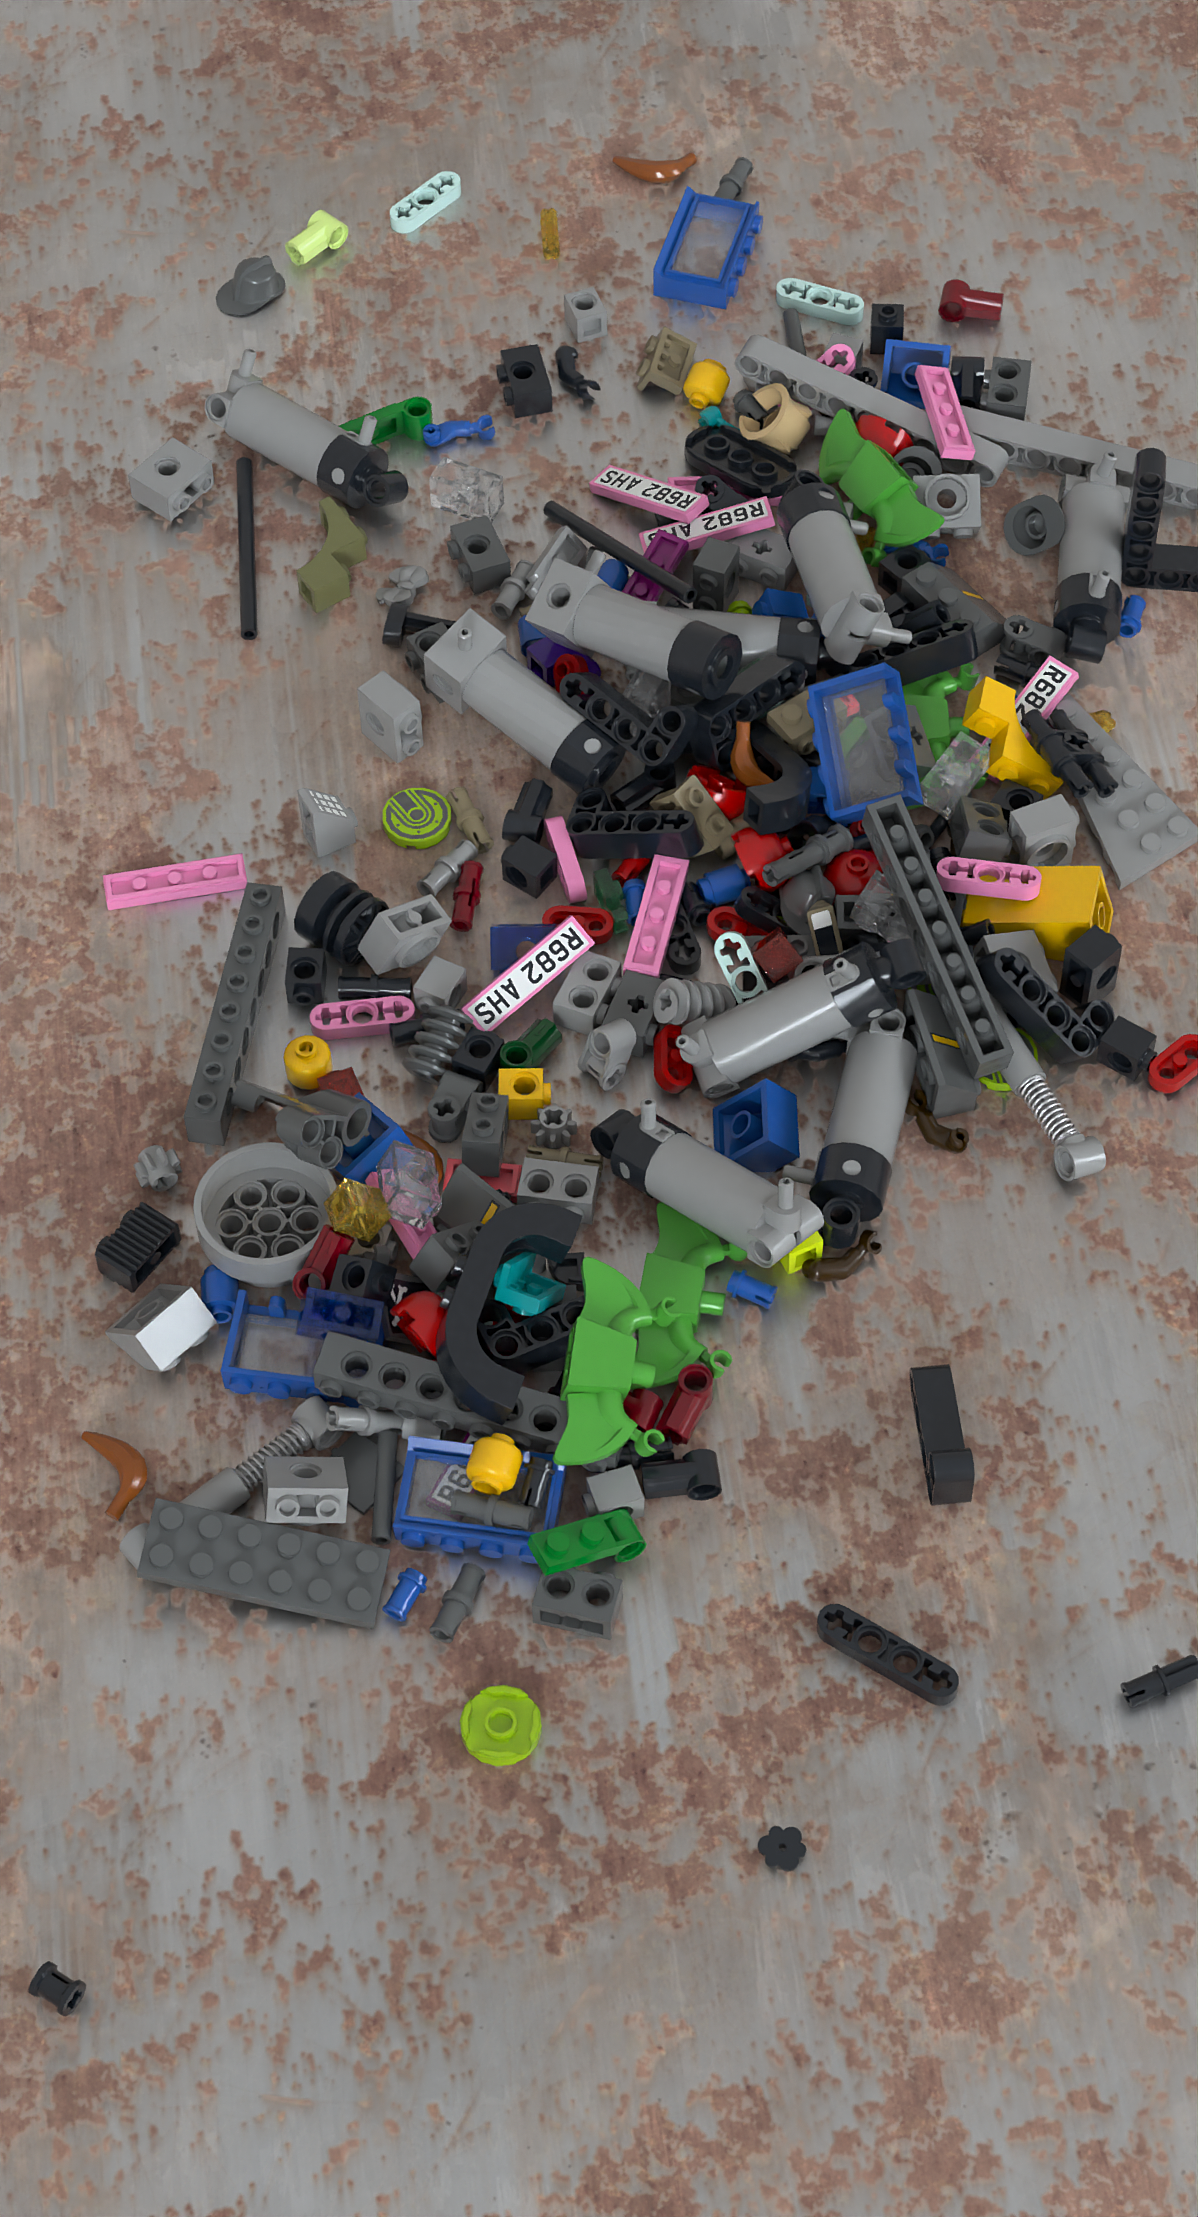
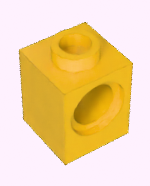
M543 1068L499 1069L498 1094L509 1095V1120L538 1119L537 1109H544V1105H551V1083H544Z

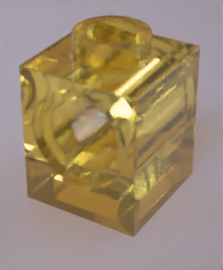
M345 1178L323 1203L334 1231L369 1242L391 1218L390 1210L381 1189Z

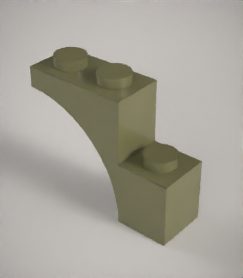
M330 496L319 501L321 525L327 532L326 541L319 553L310 562L296 570L299 593L316 613L350 597L349 582L351 581V574L348 568L367 559L366 544L368 539L366 533L361 526L356 527L350 520L347 510L343 506H338Z

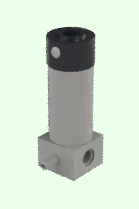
M595 550L585 569L554 558L525 618L528 623L551 641L591 658L594 652L600 653L669 681L674 686L706 699H718L729 690L736 678L742 658V644L737 635L702 621L689 619L611 588L597 576L606 558V555L601 551Z
M471 608L424 654L425 682L428 689L461 715L469 707L474 709L550 769L554 776L577 794L590 787L602 788L621 764L626 749L569 705L558 691L507 652L506 636Z

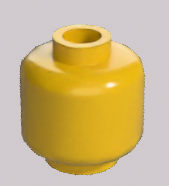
M705 359L693 364L683 386V391L689 398V403L698 409H706L709 406L720 405L730 383V378L723 364L712 359Z
M312 1035L300 1036L289 1042L283 1056L288 1080L294 1086L308 1090L319 1088L327 1083L333 1069L328 1044L323 1039Z
M494 1433L491 1437H482L474 1443L466 1467V1475L472 1481V1487L486 1495H501L502 1492H506L514 1487L523 1461V1455L520 1449L514 1445V1440L507 1435Z

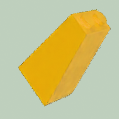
M1032 866L1042 876L1040 893L1036 898L1021 901L966 894L967 904L966 909L962 911L960 926H969L989 919L991 921L990 924L994 926L995 934L1034 929L1039 943L1044 947L1045 958L1064 961L1065 949L1094 925H1097L1104 932L1110 933L1114 910L1101 866ZM990 875L979 877L985 882L997 881V878Z

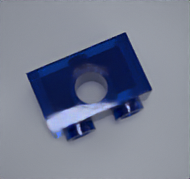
M560 923L491 924V970H499L500 975L520 958L517 946L521 942L530 941L536 945Z
M307 1287L301 1297L295 1335L325 1340L327 1332L331 1331L375 1344L379 1336L384 1302Z

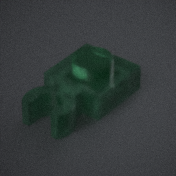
M607 868L594 871V895L601 909L608 911L610 916H612L614 933L618 934L628 931L629 927L625 921L628 919V914L625 907L620 903V900H623L624 897L619 881L617 879L612 880Z

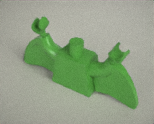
M843 408L840 409L827 431L821 448L819 477L827 485L839 482V487L850 498L847 502L853 503V520L857 521L863 513L876 520L877 527L873 538L876 542L874 548L867 547L861 553L866 564H871L872 567H879V561L887 557L884 551L885 546L897 548L916 543L936 531L943 525L945 520L942 515L924 506L918 500L914 492L919 486L885 449L869 439L867 441L864 440L859 434L850 412Z
M972 663L962 665L957 677L954 678L948 671H944L902 686L905 704L916 706L938 767L919 779L924 805L907 806V810L928 805L949 794L947 792L948 787L940 785V778L947 767L952 769L955 778L959 782L962 777L966 778L967 784L973 789L983 787L987 781L986 777L989 774L985 772L986 763L977 762L969 769L965 767V763L952 758L949 754L951 738L969 737L970 729L962 725L963 717H949L948 703L945 697L956 692L957 687L966 691H970L975 687L980 674L971 675L974 667Z
M659 1202L656 1212L659 1240L654 1252L646 1254L639 1291L643 1294L650 1309H654L665 1297L676 1298L677 1301L667 1311L672 1314L681 1313V1315L666 1327H662L655 1321H652L651 1325L635 1330L639 1340L635 1360L656 1365L655 1377L651 1388L677 1381L679 1372L685 1366L695 1363L705 1364V1367L711 1371L714 1379L720 1378L725 1371L717 1366L715 1362L729 1367L732 1362L731 1355L725 1350H716L712 1354L707 1353L708 1348L699 1343L693 1335L698 1331L701 1313L723 1316L726 1294L705 1291V1269L713 1263L724 1260V1256L727 1255L734 1261H743L747 1257V1253L730 1242L729 1244L722 1245L716 1234L666 1204ZM631 1384L630 1389H646L648 1387Z
M585 1257L581 1263L584 1306L580 1317H577L569 1333L560 1400L566 1401L567 1423L553 1455L554 1463L562 1466L588 1464L607 1458L620 1450L629 1438L635 1441L634 1447L639 1455L648 1457L657 1453L654 1448L650 1447L647 1439L651 1443L659 1445L665 1440L663 1434L656 1429H651L644 1433L637 1429L638 1424L626 1415L623 1408V1401L630 1391L631 1384L651 1388L656 1371V1365L635 1360L637 1340L632 1335L635 1330L651 1325L652 1321H655L662 1327L669 1326L681 1315V1313L672 1314L667 1311L677 1301L676 1298L665 1297L654 1309H650L643 1294L628 1278L595 1258Z

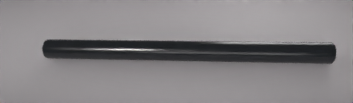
M242 457L236 461L241 637L245 640H253L258 636L253 465L251 459Z
M549 501L545 504L543 512L552 520L562 526L567 525L576 535L685 603H692L696 599L697 590L555 501Z

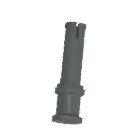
M834 824L828 828L827 833L811 836L808 838L805 846L784 855V857L766 864L763 867L765 871L762 872L764 881L770 886H776L815 864L824 866L830 863L834 856L853 849L854 840L852 834L843 825Z

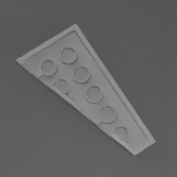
M1067 693L1053 711L1058 709L1064 710L1073 725L1087 733L1088 741L1097 752H1101L1104 756L1105 767L1119 784L1118 788L1114 789L1115 792L1107 798H1100L1093 787L1089 789V794L1077 799L1093 835L1099 839L1104 850V859L1107 865L1111 866L1115 875V883L1118 889L1121 890L1198 842V827L1081 705Z

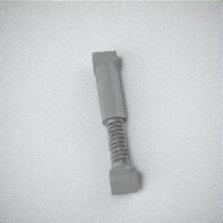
M988 992L1014 1051L1008 1068L1000 1070V1073L1014 1094L1024 1099L1027 1107L1031 1109V1113L1034 1114L1035 1119H1038L1037 1122L1041 1124V1128L1044 1129L1045 1134H1048L1047 1137L1054 1144L1053 1158L1058 1174L1065 1181H1073L1102 1171L1105 1168L1106 1155L1101 1142L1094 1136L1085 1137L1077 1128H1074L1075 1124L1071 1123V1118H1067L1068 1114L1064 1113L1065 1109L1061 1108V1103H1057L1058 1099L1054 1098L1055 1094L1050 1093L1051 1088H1047L1048 1084L1044 1083L1046 1074L1002 1010L1000 1003Z
M320 1396L310 1397L294 1411L291 1418L292 1425L286 1428V1432L282 1431L280 1436H275V1440L271 1439L269 1444H264V1448H259L258 1452H253V1456H248L247 1460H242V1465L237 1464L236 1469L226 1467L179 1503L230 1514L250 1499L249 1491L253 1492V1486L259 1487L258 1482L263 1483L264 1456L297 1457V1453L303 1455V1451L309 1450V1448H316L322 1451L337 1442L344 1431H330L326 1425L327 1410L330 1411V1406ZM142 1523L131 1529L119 1545V1550L137 1570L149 1523Z

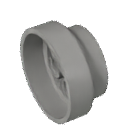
M256 1143L231 1151L221 1157L207 1170L199 1182L194 1196L193 1210L198 1238L208 1259L227 1275L256 1287L276 1288L292 1284L296 1273L302 1270L323 1226L329 1224L337 1228L341 1227L338 1190L329 1169H324L298 1159L291 1150L287 1149L284 1145L285 1143ZM290 1201H293V1202H294V1203H292V1204H284V1203L290 1202ZM251 1203H257V1204L254 1205V1206H247L248 1204H251ZM307 1228H314L311 1231H303ZM268 1230H276L272 1233H266ZM234 1231H237V1232H238V1233L232 1234V1235H229V1234H228V1233L234 1232Z

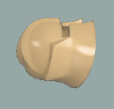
M781 383L769 384L757 390L752 395L763 408L769 410L775 405L780 404L781 406L763 419L764 424L761 431L760 422L746 416H739L740 432L743 437L767 444L785 455L790 453L791 450H797L810 429L808 418L812 415L811 410L806 405L792 400L786 387Z

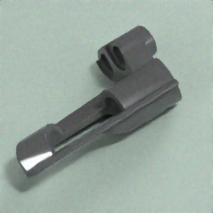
M238 1080L235 1084L238 1087L231 1101V1105L252 1113L256 1112L264 1101L284 1107L278 1112L274 1120L277 1122L276 1129L279 1138L298 1159L324 1169L334 1168L342 1157L343 1145L347 1147L353 1146L363 1136L367 1137L370 1134L367 1129L371 1120L372 1110L370 1104L365 1100L333 1089L318 1091L296 1099L245 1080Z

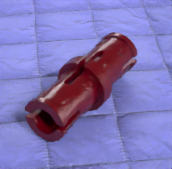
M469 860L465 861L464 864L462 863L459 884L453 891L452 897L455 903L450 927L459 932H468L472 929L475 907L481 900L479 887L484 867L479 862Z

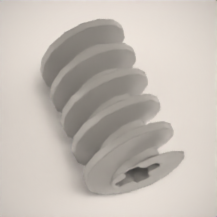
M669 978L662 982L656 990L653 1000L654 1016L658 1022L663 1024L671 1023L673 1025L682 1024L684 1026L704 1015L710 1019L736 1006L734 994L726 985L710 982L703 983L687 979L679 980L677 978Z

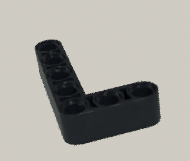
M1145 448L1139 451L1135 457L1123 536L1121 581L1123 584L1134 588L1198 592V547L1156 544L1166 483V455L1159 449Z

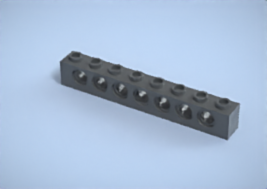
M899 794L866 805L862 820L863 828L910 936L915 942L924 968L973 1080L1008 1068L1014 1051L901 795Z
M250 882L246 884L184 1113L188 1142L225 1146L235 1106L231 1105L233 1095L238 1087L235 1084L238 1080H242L286 913L282 886Z
M331 1331L327 1332L313 1370L315 1388H318L320 1392L327 1396L339 1398L342 1395L356 1399L359 1404L368 1408L375 1409L380 1406L391 1409L397 1415L406 1419L419 1417L430 1420L438 1428L464 1430L476 1439L491 1437L494 1433L504 1434L514 1440V1445L522 1451H529L530 1449L554 1455L566 1428V1401L560 1400L559 1396L521 1386L512 1413L517 1417L511 1421H505L502 1426L476 1414L472 1410L463 1409L460 1406L462 1402L453 1394L443 1379L438 1362ZM354 1369H362L367 1372L359 1378L348 1375ZM394 1379L404 1382L401 1387L395 1389L385 1385ZM430 1390H436L442 1394L436 1399H427L423 1396L425 1392ZM547 1422L555 1428L548 1432H542L536 1429V1426L539 1423ZM623 1447L607 1458L582 1464V1466L594 1473L614 1470L617 1468Z

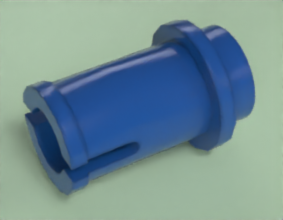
M1130 595V598L1127 596L1124 601L1119 633L1122 637H1134L1142 628L1140 620L1146 607V601L1141 596Z
M641 879L627 880L621 889V896L625 899L626 921L628 924L631 923V926H635L646 886Z
M743 1269L742 1272L734 1270L726 1291L732 1293V1298L736 1299L737 1296H740L763 1306L765 1309H769L778 1287L747 1275V1270Z
M407 1568L405 1572L398 1574L399 1582L386 1605L382 1608L388 1616L400 1622L406 1620L419 1594L425 1593L427 1590L425 1584L428 1579L421 1572L413 1568Z

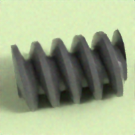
M444 1004L428 1008L427 1013L432 1019H423L421 1022V1026L426 1032H417L414 1037L420 1045H410L408 1052L413 1058H404L402 1061L403 1067L413 1076L437 1086L439 1083L434 1079L435 1075L443 1076L446 1072L441 1063H452V1057L447 1053V1050H457L460 1046L453 1040L454 1036L466 1037L467 1035L460 1027V1024L473 1023V1020L463 1012Z

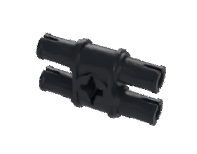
M1032 709L1024 715L1026 719H1022L1021 724L1034 740V750L1038 755H1042L1051 767L1050 772L1067 784L1075 798L1085 797L1089 794V789L1093 787L1100 798H1107L1115 792L1114 789H1117L1119 784L1105 767L1104 756L1101 752H1097L1088 741L1087 733L1073 725L1064 710L1058 709L1053 711L1049 715L1051 719L1047 720L1043 718L1038 709Z

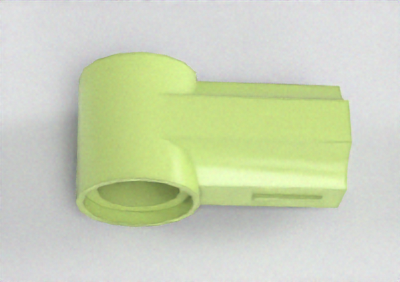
M318 210L309 219L307 228L285 243L286 253L290 256L293 263L301 266L327 247L331 249L341 247L347 239L348 227L324 210Z

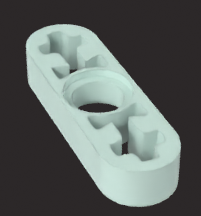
M451 171L440 172L395 204L389 212L391 228L398 233H410L458 199L461 195L459 175ZM421 200L433 201L431 204L421 205L418 203Z
M796 278L782 279L776 286V302L782 308H793L799 313L843 325H855L863 319L864 301L858 295ZM821 298L825 299L828 302L826 304L819 305L813 303L812 301L814 299Z
M736 931L723 933L715 943L714 952L739 1005L744 1002L743 998L754 997L761 990L765 992L769 988L745 937ZM728 938L733 943L739 941L741 947L737 950L740 962L745 957L750 962V964L738 966L733 972H730L728 965L735 964L730 953L724 955L721 950L726 945L725 939ZM750 971L756 976L757 985L752 991L746 992L738 988L736 977L740 972Z

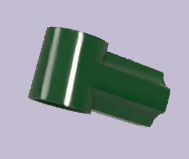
M547 1018L543 1020L537 1019L517 1040L504 1044L500 1051V1069L537 1068L562 1042V1033L557 1029L555 1023Z

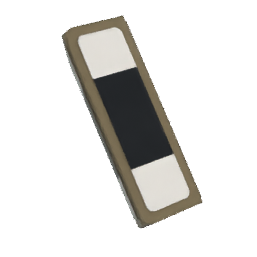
M824 900L817 901L807 911V919L816 956L837 955L843 952L834 908Z

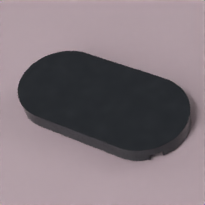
M720 425V429L713 430L712 426H703L694 430L686 437L684 454L686 460L692 466L708 475L717 476L728 486L751 497L761 498L767 496V498L782 496L797 471L796 463L792 458L767 444L746 439L740 430L731 426Z

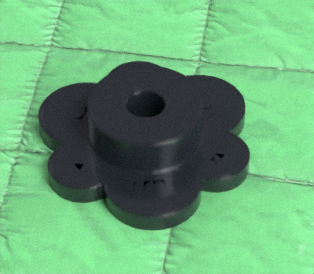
M773 1826L769 1830V1835L761 1837L758 1841V1851L766 1856V1865L770 1868L779 1866L787 1872L797 1868L799 1858L804 1857L806 1854V1846L801 1843L802 1834L796 1827H787L783 1830L779 1826Z

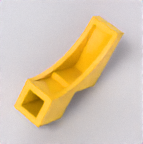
M985 676L968 694L962 725L979 735L992 739L985 769L986 773L998 778L1002 782L1005 779H1009L1044 795L1043 800H1045L1063 785V780L1055 777L1050 772L1051 767L1037 754L1025 737L1016 714V690Z

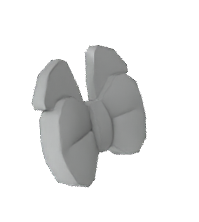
M415 565L395 569L389 574V579L397 584L396 587L378 589L376 598L380 604L386 603L388 606H391L392 603L411 605L413 598L417 594L416 588L429 582L426 569Z

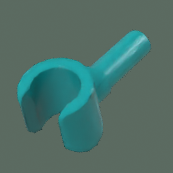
M709 406L699 413L702 416L698 420V424L701 427L717 425L720 428V425H726L740 430L723 419L720 410L716 406Z

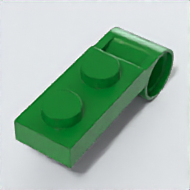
M412 397L339 425V427L359 435L365 416L371 415L377 419L371 443L377 445L404 433L408 438L420 441L424 440V427L428 424H433L432 405L424 397Z
M619 1509L532 1534L527 1545L544 1576L609 1556H613L614 1560L618 1563L627 1562L640 1555L645 1550L647 1543L629 1511Z

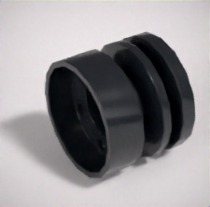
M331 871L315 881L303 896L294 918V930L300 937L315 947L325 948L326 954L335 957L344 966H353L364 959L358 947L377 914L388 910L389 907L385 901L374 897L371 892L360 890L357 883L340 872Z

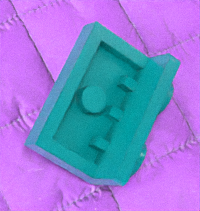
M523 1252L501 1264L494 1277V1286H497L494 1300L513 1306L512 1310L524 1316L537 1315L563 1299L566 1284L532 1272L537 1254L531 1252Z

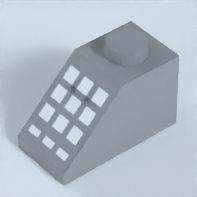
M307 788L297 790L303 835L318 858L356 843L354 828L358 826L357 818L350 807L345 808L338 796Z

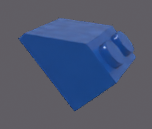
M886 339L880 390L917 408L925 409L915 377L917 366L925 365L949 369L952 346Z
M765 1078L714 1107V1150L752 1172H774L800 1157L797 1095Z
M358 1092L354 1097L367 1101L371 1106V1120L367 1129L370 1134L367 1137L363 1136L353 1146L347 1147L343 1145V1154L339 1163L329 1170L351 1192L365 1202L373 1195L365 1182L371 1172H397L418 1150L396 1122Z

